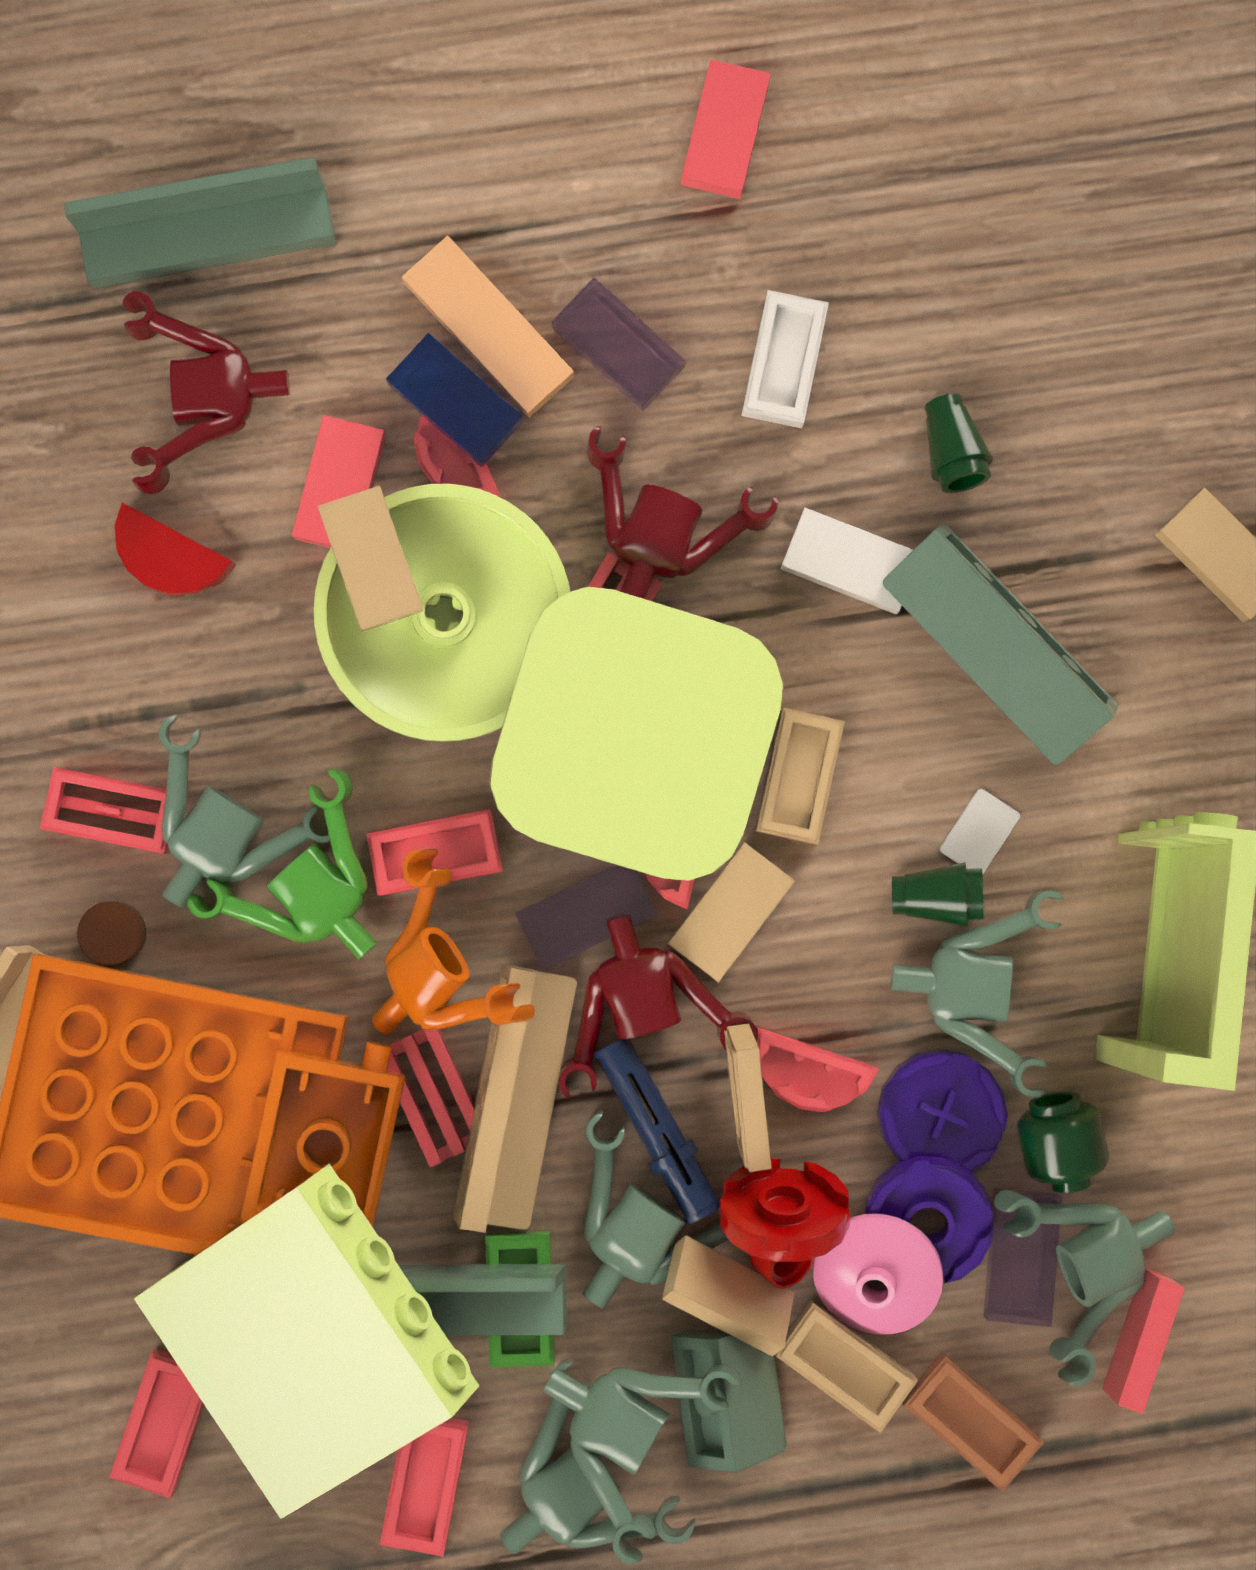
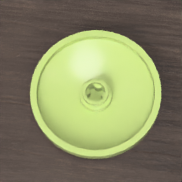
M427 484L392 493L384 497L420 598L423 612L361 632L331 547L318 576L313 608L316 638L323 661L331 677L347 699L364 715L393 732L415 739L435 742L462 741L490 734L501 729L529 635L540 614L562 594L570 592L564 566L557 551L539 526L523 511L494 494L481 489L456 484Z

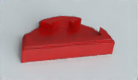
M121 503L114 525L116 550L127 571L150 590L172 597L196 594L210 586L215 587L221 584L236 566L231 560L125 503Z

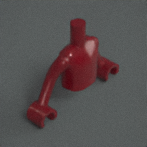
M133 291L128 293L123 299L125 309L131 313L142 311L147 313L139 320L127 321L124 324L129 335L136 340H147L159 333L196 350L210 354L206 357L170 361L171 401L175 422L178 426L195 425L157 450L142 446L135 449L131 454V460L136 465H156L150 475L132 479L136 488L141 492L155 494L162 491L169 482L170 473L167 465L207 442L233 435L246 426V420L250 417L253 398L290 395V380L287 370L251 373L247 358L236 345L208 331L161 314L157 311L153 301L147 294Z
M601 426L594 427L589 435L588 459L601 473L606 540L616 556L631 565L620 592L645 599L654 575L663 578H675L691 574L744 530H764L774 519L779 503L776 496L773 498L767 512L755 513L748 506L753 487L746 488L742 494L737 513L703 537L688 551L692 535L702 515L701 507L693 500L674 491L656 485L645 484L641 488L633 511L625 521L619 465L624 458L626 438L624 435L620 438V443L616 450L603 452L596 446L599 442Z
M630 913L617 915L605 920L615 956L601 963L588 979L573 1057L565 1061L561 1066L559 1088L564 1096L570 1098V1089L566 1077L574 1070H581L589 1075L591 1088L595 1091L597 1077L592 1060L603 1018L604 998L611 1011L618 1039H629L671 1027L682 1021L673 993L672 978L683 994L717 1026V1035L724 1049H726L724 1031H727L728 1026L739 1023L749 1024L756 1042L758 1032L748 1015L739 1011H728L675 953L651 947L640 949Z

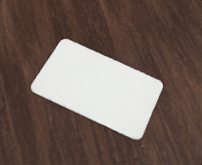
M978 789L941 845L940 851L958 864L966 862V869L982 868L983 875L1016 825L1020 814L984 789Z

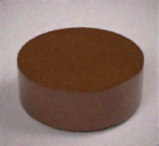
M111 901L102 902L88 909L82 916L77 930L78 943L82 952L95 963L101 965L123 964L135 958L142 950L146 940V925L141 914L129 904Z

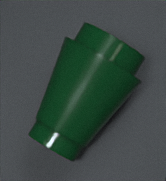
M946 394L929 401L924 409L927 415L926 422L932 479L940 482L941 489L945 493L967 491L988 481L991 477L989 465L992 463L993 457L969 412L963 405L961 396L959 394Z
M966 862L905 874V876H892L893 915L906 914L909 917L967 926V920H984L982 868L966 869Z

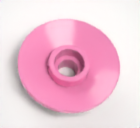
M862 1214L850 1218V1227L841 1244L826 1255L814 1259L813 1279L822 1303L838 1320L858 1331L887 1335L909 1330L923 1322L932 1313L942 1292L943 1268L939 1254L932 1242L914 1225L890 1215ZM869 1280H879L887 1286V1289L874 1290L867 1287L865 1283Z

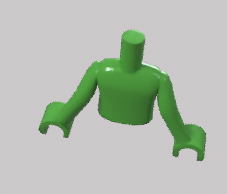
M328 769L329 775L336 780L339 788L335 799L325 796L322 789L314 784L309 787L311 801L324 810L332 851L337 865L334 864L319 844L315 843L299 855L267 885L268 890L283 904L292 919L268 908L234 897L233 890L227 881L219 882L212 879H207V884L217 896L216 906L214 908L209 907L201 896L192 894V896L188 897L190 912L196 917L203 919L211 918L221 913L300 943L321 941L335 933L358 960L366 955L378 943L354 917V914L363 903L368 883L354 852L342 804L348 801L352 795L353 783L350 776L341 769Z

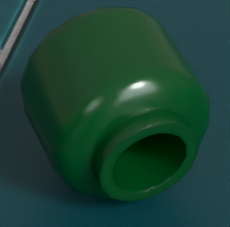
M1053 1092L1030 1100L1028 1103L1029 1110L1021 1115L1016 1127L1023 1162L1028 1175L1038 1182L1051 1184L1052 1190L1057 1193H1073L1088 1188L1091 1185L1090 1178L1103 1171L1109 1161V1153L1099 1110L1092 1103L1081 1101L1080 1095L1075 1092Z

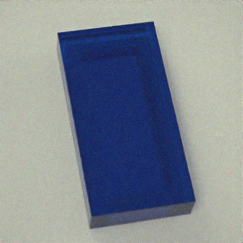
M429 333L386 378L388 385L481 468L524 422L523 416Z

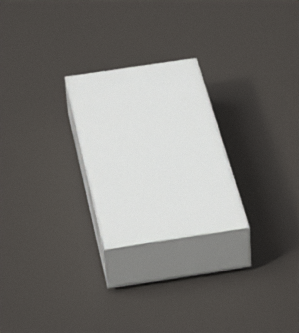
M771 290L767 291L741 416L797 428L803 427L829 302Z
M804 507L780 569L897 615L902 605L883 586V579L913 549Z

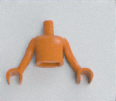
M437 849L411 850L403 861V875L405 881L410 886L419 888L409 921L385 958L386 975L393 994L373 1015L372 1023L375 1028L381 1033L390 1034L407 1016L415 1024L421 1025V1028L427 1031L439 1030L487 1017L492 1023L497 1025L526 1022L532 1019L535 1014V1008L532 1004L517 1007L513 1005L514 994L520 989L519 983L494 985L488 990L485 997L465 1000L447 1006L452 996L468 980L470 973L465 959L453 940L442 930L436 927L427 928L437 888L449 884L452 874L449 868L432 870V861L438 855Z

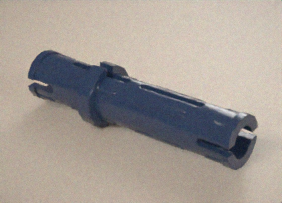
M618 1039L598 1050L593 1055L600 1062L625 1112L630 1117L653 1160L648 1165L654 1176L662 1175L685 1216L684 1220L687 1224L694 1223L720 1207V1198H717L694 1156L698 1152L693 1139L686 1141L659 1089L630 1040L632 1039ZM628 1074L633 1080L636 1088L638 1089L641 1097L643 1098L646 1106L648 1107L651 1115L653 1116L655 1120L654 1124L650 1119L647 1111L645 1110L642 1102L640 1101L637 1093L635 1092L631 1082L629 1081L627 1077ZM661 1134L664 1136L674 1158L677 1160L682 1171L684 1172L687 1178V1183L685 1182L678 1167L676 1166L677 1164L675 1163L672 1155L669 1153L663 1140L661 1139Z

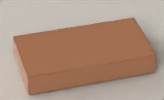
M943 1351L922 1374L902 1402L910 1412L1002 1492L1044 1443L1037 1433Z

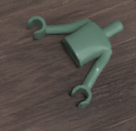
M179 714L168 717L161 724L159 738L162 745L169 750L166 799L161 827L162 837L168 844L170 853L182 863L163 891L162 896L184 908L188 902V897L192 896L203 877L218 882L228 881L236 883L248 878L270 862L310 840L319 843L330 841L329 833H317L311 826V817L319 808V806L314 805L306 812L302 823L260 844L243 858L250 841L264 820L211 786H206L194 808L183 819L187 801L189 750L199 743L201 729L197 728L190 741L186 745L180 746L175 744L169 736V730L176 722Z
M1039 891L1031 895L1027 900L1024 911L986 926L956 933L945 938L941 943V947L935 952L930 968L893 964L890 977L891 990L927 994L929 1011L934 1016V1022L937 1027L1009 1072L1010 1082L1013 1087L1025 1096L1032 1098L1041 1097L1046 1091L1035 1087L1026 1088L1022 1083L1023 1071L1033 1065L1048 1067V1065L1035 1057H1021L983 1029L962 1020L978 1019L1006 1023L1012 985V956L982 954L971 950L994 945L1033 927L1056 929L1061 926L1062 923L1045 922L1038 914V906L1043 899H1064L1060 893L1055 891Z
M599 1110L590 1117L586 1127V1136L589 1143L595 1148L584 1235L586 1240L590 1242L591 1250L603 1264L587 1286L583 1295L590 1302L604 1309L624 1277L642 1284L649 1282L652 1285H658L666 1281L674 1248L668 1253L667 1251L686 1221L670 1207L631 1183L616 1207L605 1218L611 1198L614 1149L622 1143L625 1125L622 1124L617 1135L610 1140L598 1138L594 1132V1125L600 1120L604 1110ZM720 1223L691 1237L711 1249L729 1240L722 1231Z
M1013 1190L1000 1191L994 1200V1205L997 1209L1004 1212H1012L1018 1208L1015 1217L1003 1225L1004 1230L1015 1236L1023 1238L1031 1236L1037 1231L1040 1224L1088 1225L1080 1233L1057 1245L1056 1254L1071 1293L1081 1305L1089 1308L1069 1338L1060 1337L1054 1339L1049 1348L1050 1355L1061 1362L1070 1361L1066 1367L1059 1370L1058 1377L1074 1386L1086 1385L1093 1378L1097 1366L1092 1352L1085 1349L1087 1344L1110 1313L1143 1287L1146 1271L1143 1251L1174 1234L1173 1222L1165 1212L1159 1211L1132 1226L1128 1218L1113 1206L1086 1203H1036L1032 1199Z
M566 1359L560 1362L556 1368L564 1371L575 1360ZM591 1381L585 1382L584 1386L589 1388ZM552 1398L542 1426L520 1472L521 1494L528 1510L500 1532L502 1542L514 1555L544 1531L558 1543L567 1544L572 1548H588L612 1543L616 1532L611 1520L597 1522L588 1526L604 1510V1507L584 1476L571 1447L559 1458L546 1464L555 1449L570 1408ZM610 1474V1476H611L613 1482L615 1483V1485H616L618 1491L620 1492V1489H619L617 1483L615 1482V1480L613 1479L612 1475ZM671 1496L665 1499L657 1513L643 1515L653 1522L656 1531L655 1535H659L660 1538L670 1544H681L688 1540L696 1522V1518H694L681 1529L671 1528L666 1523L664 1515L680 1501L678 1496ZM636 1531L624 1533L626 1540L643 1537V1535Z
M726 1364L716 1365L706 1373L704 1378L660 1376L629 1368L616 1367L609 1371L608 1374L598 1377L589 1388L556 1368L548 1380L543 1392L575 1412L570 1426V1446L584 1476L590 1483L616 1529L612 1541L613 1550L616 1557L622 1562L635 1564L640 1562L643 1557L637 1548L627 1543L625 1532L636 1531L645 1538L653 1539L656 1531L653 1522L648 1517L641 1514L631 1515L598 1455L612 1460L634 1476L670 1414L641 1395L702 1399L709 1409L724 1411L729 1407V1404L725 1399L716 1396L712 1392L710 1381L715 1378H723L732 1385L740 1387L742 1383L740 1374L733 1367Z

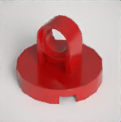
M771 1158L772 1169L749 1172L748 1168L742 1166L727 1177L724 1182V1194L720 1199V1226L733 1245L750 1254L751 1265L776 1288L786 1289L794 1286L805 1277L816 1257L826 1255L842 1243L850 1227L849 1193L836 1174L818 1164L804 1161V1171L793 1168H780V1158Z

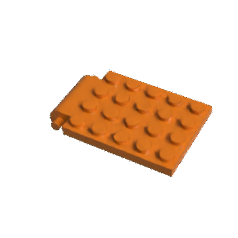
M39 953L33 954L0 1100V1218L197 1255L330 1164L340 1180L350 1187L358 1207L371 1226L374 1227L405 1075L387 1071L392 1046L381 1043L366 1042L362 1064L340 1060L350 1017L348 1015Z

